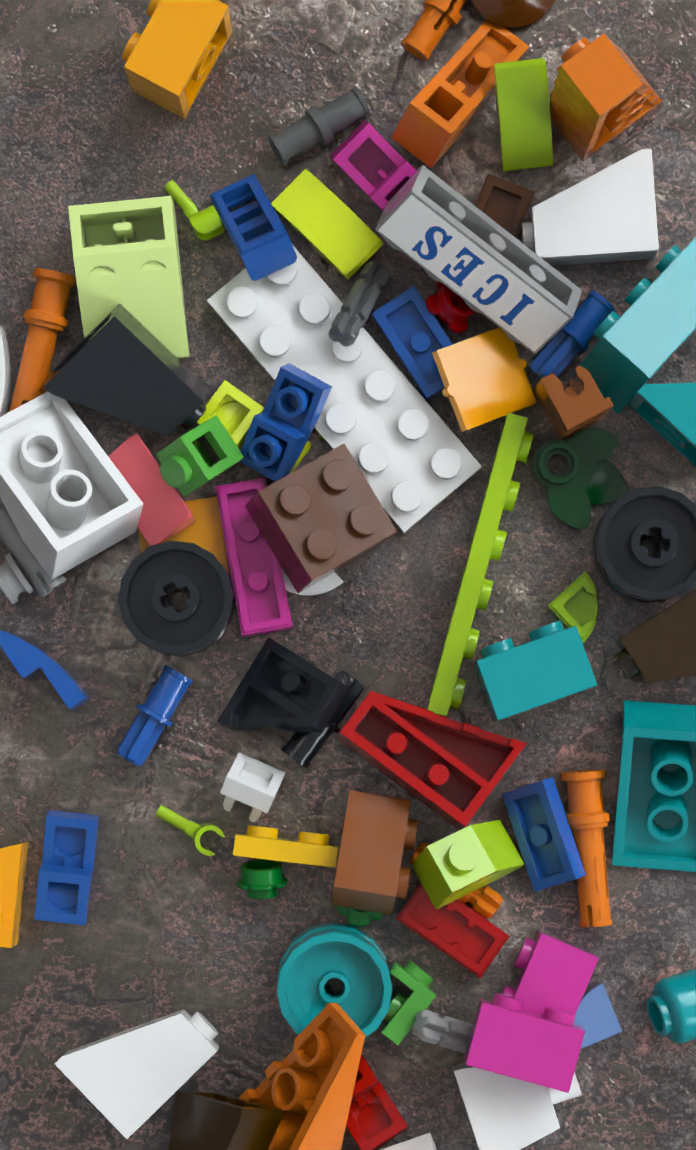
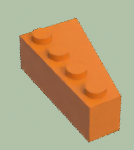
M603 33L591 43L586 37L580 39L562 54L561 58L564 62L557 69L559 73L553 82L555 84L554 89L550 93L551 121L581 160L584 161L660 104L662 100L626 53Z

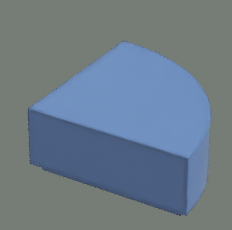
M600 982L585 992L576 1011L574 1024L582 1026L585 1030L581 1049L623 1032L603 983Z

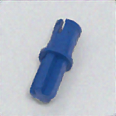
M591 291L584 302L576 309L573 318L532 359L529 368L538 379H542L551 373L558 377L580 351L585 353L589 349L587 343L594 336L593 332L613 310L616 312L615 308L599 293Z
M164 665L161 675L144 704L138 703L136 705V708L140 710L117 748V753L122 758L138 766L145 763L165 726L171 727L173 725V722L169 720L193 680Z

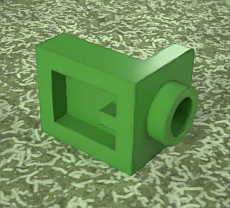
M409 960L405 967L394 961L389 968V972L411 989L407 996H404L399 991L390 1001L389 1011L384 1017L386 1023L381 1028V1033L396 1045H399L411 1030L412 1024L416 1021L417 1013L426 1010L436 997L435 991L429 988L434 979L411 960Z

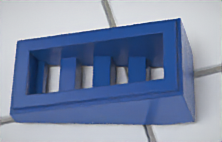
M255 174L209 195L245 269L253 281L260 280L296 262L297 255L288 233ZM254 198H255V200H256V201H254V202H252V203H250V204H247V205H245V206H243V207H241V208H239V209H237V210H235V211H233V212H231V213L229 212V210H231V209H233V208H235V207H237V206H239V205H241V204H243V203H246V202H248V201H250V200H252V199H254Z

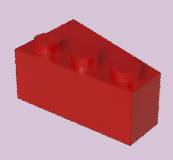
M373 691L369 692L336 737L458 830L467 826L527 744L513 738L509 739L482 730L480 727L465 722L461 723L433 713V711Z

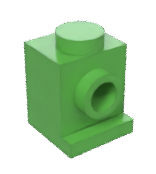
M217 415L190 430L156 453L161 462L160 472L162 478L169 486L178 488L183 497L189 495L245 458ZM203 436H205L221 460L215 465L198 441Z

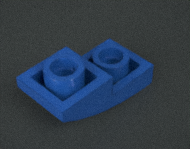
M290 363L281 366L264 411L253 417L241 449V453L245 458L240 460V462L275 482L288 475L318 421L332 386Z

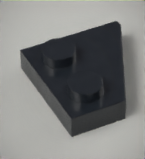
M268 637L217 722L235 731L324 732L350 687Z

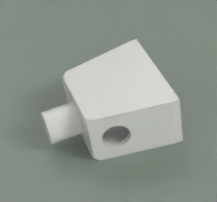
M465 1063L452 1066L479 1150H521L560 1128L553 1105L582 1095L575 1072L569 1093L468 1066Z

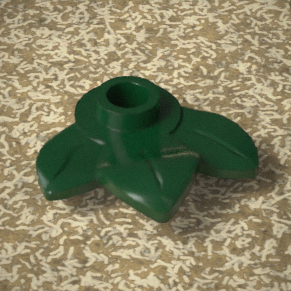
M587 428L579 431L568 441L563 439L549 440L536 450L532 459V471L536 480L547 488L549 509L559 520L575 529L585 530L588 527L591 518V504H611L629 493L627 482L622 473L615 465L608 461V458L613 454L617 446L618 437L605 430ZM553 456L562 457L567 465L566 471L562 474L552 473L548 468V460Z

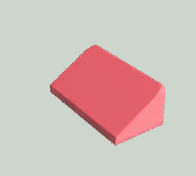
M137 433L129 437L108 456L143 502L137 528L150 546L168 541L195 523L193 514L179 493L162 478L159 464Z

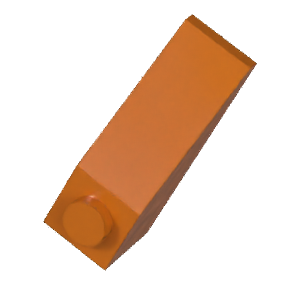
M486 20L410 102L391 138L428 167L432 168L494 94V64L520 61L530 46L505 27L495 25Z

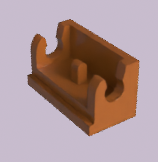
M582 366L575 368L576 376L581 380L582 384L570 378L568 380L569 387L564 390L563 383L554 373H551L540 379L534 391L558 439L561 440L604 419L614 406L609 397L604 399L592 375Z

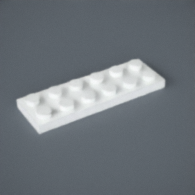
M294 246L293 248L297 255L296 262L260 280L253 281L247 270L243 269L207 300V303L274 382L280 367L290 363L332 386L314 429L332 450L342 444L346 445L387 515L403 534L482 469L479 462L364 328L360 329L354 344L348 347H344L339 342L330 339L329 330L332 327L331 324L337 313L341 311L343 303Z

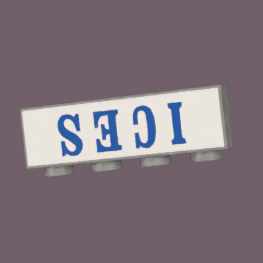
M424 165L416 171L386 204L375 231L383 236L392 248L402 251L423 267L433 280L442 282L463 298L469 308L477 313H482L499 326L513 342L522 344L533 354H536L573 318L582 290Z

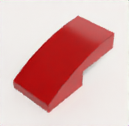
M361 1053L346 1126L361 1150H377L410 1127Z

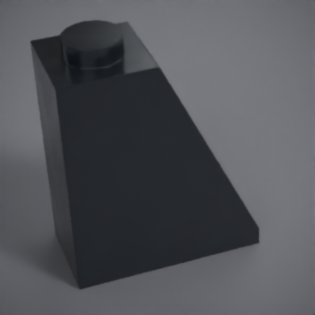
M120 303L49 373L43 386L53 395L168 437L179 426H182L185 430L189 429L207 409L203 403L205 402L208 387Z

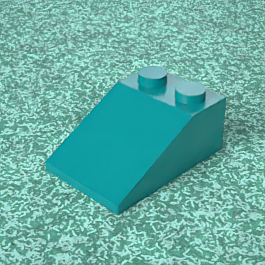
M624 700L612 849L613 866L696 872V705Z

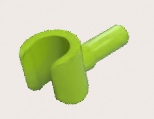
M174 180L169 181L165 185L164 189L183 209L196 236L200 240L206 241L224 233L222 221L214 205L198 212L195 204Z
M163 805L158 808L155 814L158 818L192 838L195 848L203 855H215L213 851L202 847L200 844V837L204 832L212 830L225 838L222 830L215 824L202 823L199 825Z

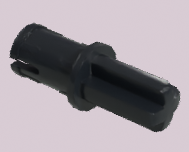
M345 671L339 672L335 679L350 687L324 732H295L281 749L307 769L332 732L339 733L338 724L363 691L364 686L362 683Z

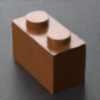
M349 790L330 905L392 915L396 897L406 899L411 868L401 866L403 849L413 851L418 820L408 818L411 800Z

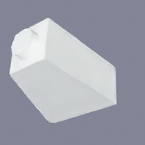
M641 149L532 207L529 216L530 222L521 223L522 243L551 266L654 259L659 251L652 149Z
M182 1009L69 1050L55 1065L110 1123L128 1139L218 1051L219 1045L213 1039L219 1033L198 1011L191 1017Z

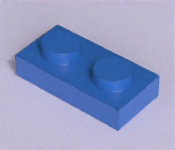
M413 286L372 312L371 317L427 401L445 388L432 352L453 344L435 316L427 310L425 301L416 287Z
M553 777L501 794L534 892L586 876Z

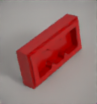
M421 882L395 917L396 920L478 978L483 976L510 937L458 899L436 910Z

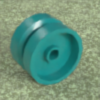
M334 921L313 925L294 937L282 954L277 976V995L281 1013L295 1033L300 1034L329 1002L338 1003L363 1031L365 1038L377 1030L389 1011L393 987L385 953L375 939L360 928L351 924ZM338 978L342 980L343 989L332 992L330 985L324 988V985L329 979Z

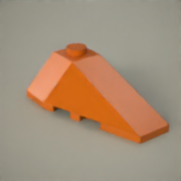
M329 1002L294 1039L293 1050L282 1061H273L264 1071L266 1078L256 1089H247L239 1097L282 1110L281 1122L268 1150H341L365 1034L338 1003Z

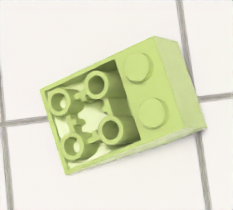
M163 196L68 206L73 260L84 338L120 303L178 359L190 358L176 214L172 197Z

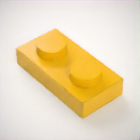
M248 825L247 835L238 833L235 835L234 856L336 868L339 846L329 845L330 835L299 831L298 841L277 838L278 828Z

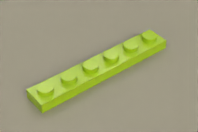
M508 413L504 421L426 708L444 717H447L449 707L457 710L460 708L467 680L457 677L462 659L472 660L475 653L480 630L471 628L476 608L486 611L494 581L484 579L490 559L500 560L507 532L499 530L498 526L503 510L513 512L520 487V482L511 480L516 461L526 463L534 433L525 431L528 418Z

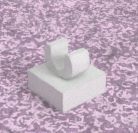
M238 753L220 791L221 794L226 795L223 802L224 810L230 812L237 800L252 807L249 820L252 822L257 821L262 811L268 813L286 772Z

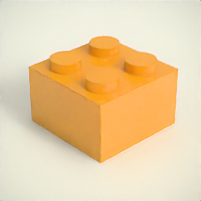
M219 0L150 1L146 15L151 18L142 35L135 32L131 36L122 54V60L126 62L124 69L132 92L183 119L186 118L232 34L229 6Z

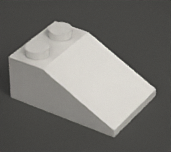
M46 392L0 417V498L22 540L51 580L137 531L143 502L64 398Z

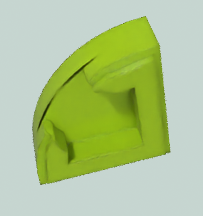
M586 571L547 606L567 629L577 626L582 643L592 633L598 616L596 587Z

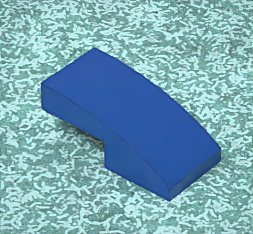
M3 630L0 631V646L22 679L30 680L43 671L69 710L74 711L90 700V697L81 685L54 658L28 641Z
M56 810L48 811L45 823L42 865L38 873L34 920L86 925L95 864L99 815Z

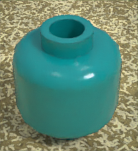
M690 969L663 978L655 983L652 996L648 997L646 1002L648 1017L656 1033L661 1037L666 1036L670 1041L677 1044H683L696 1039V969Z

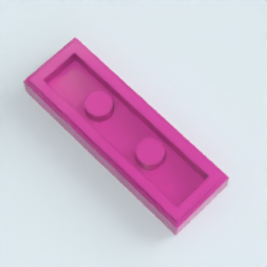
M266 478L215 486L243 638L293 629L282 567L245 507L258 491L267 487Z

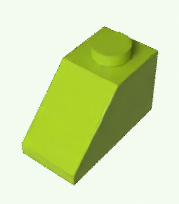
M501 820L469 825L426 846L411 865L437 910L522 868L525 863Z

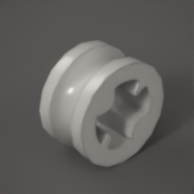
M9 552L4 556V563L0 565V588L14 605L19 601L18 596L20 593L28 592L31 594L35 589Z

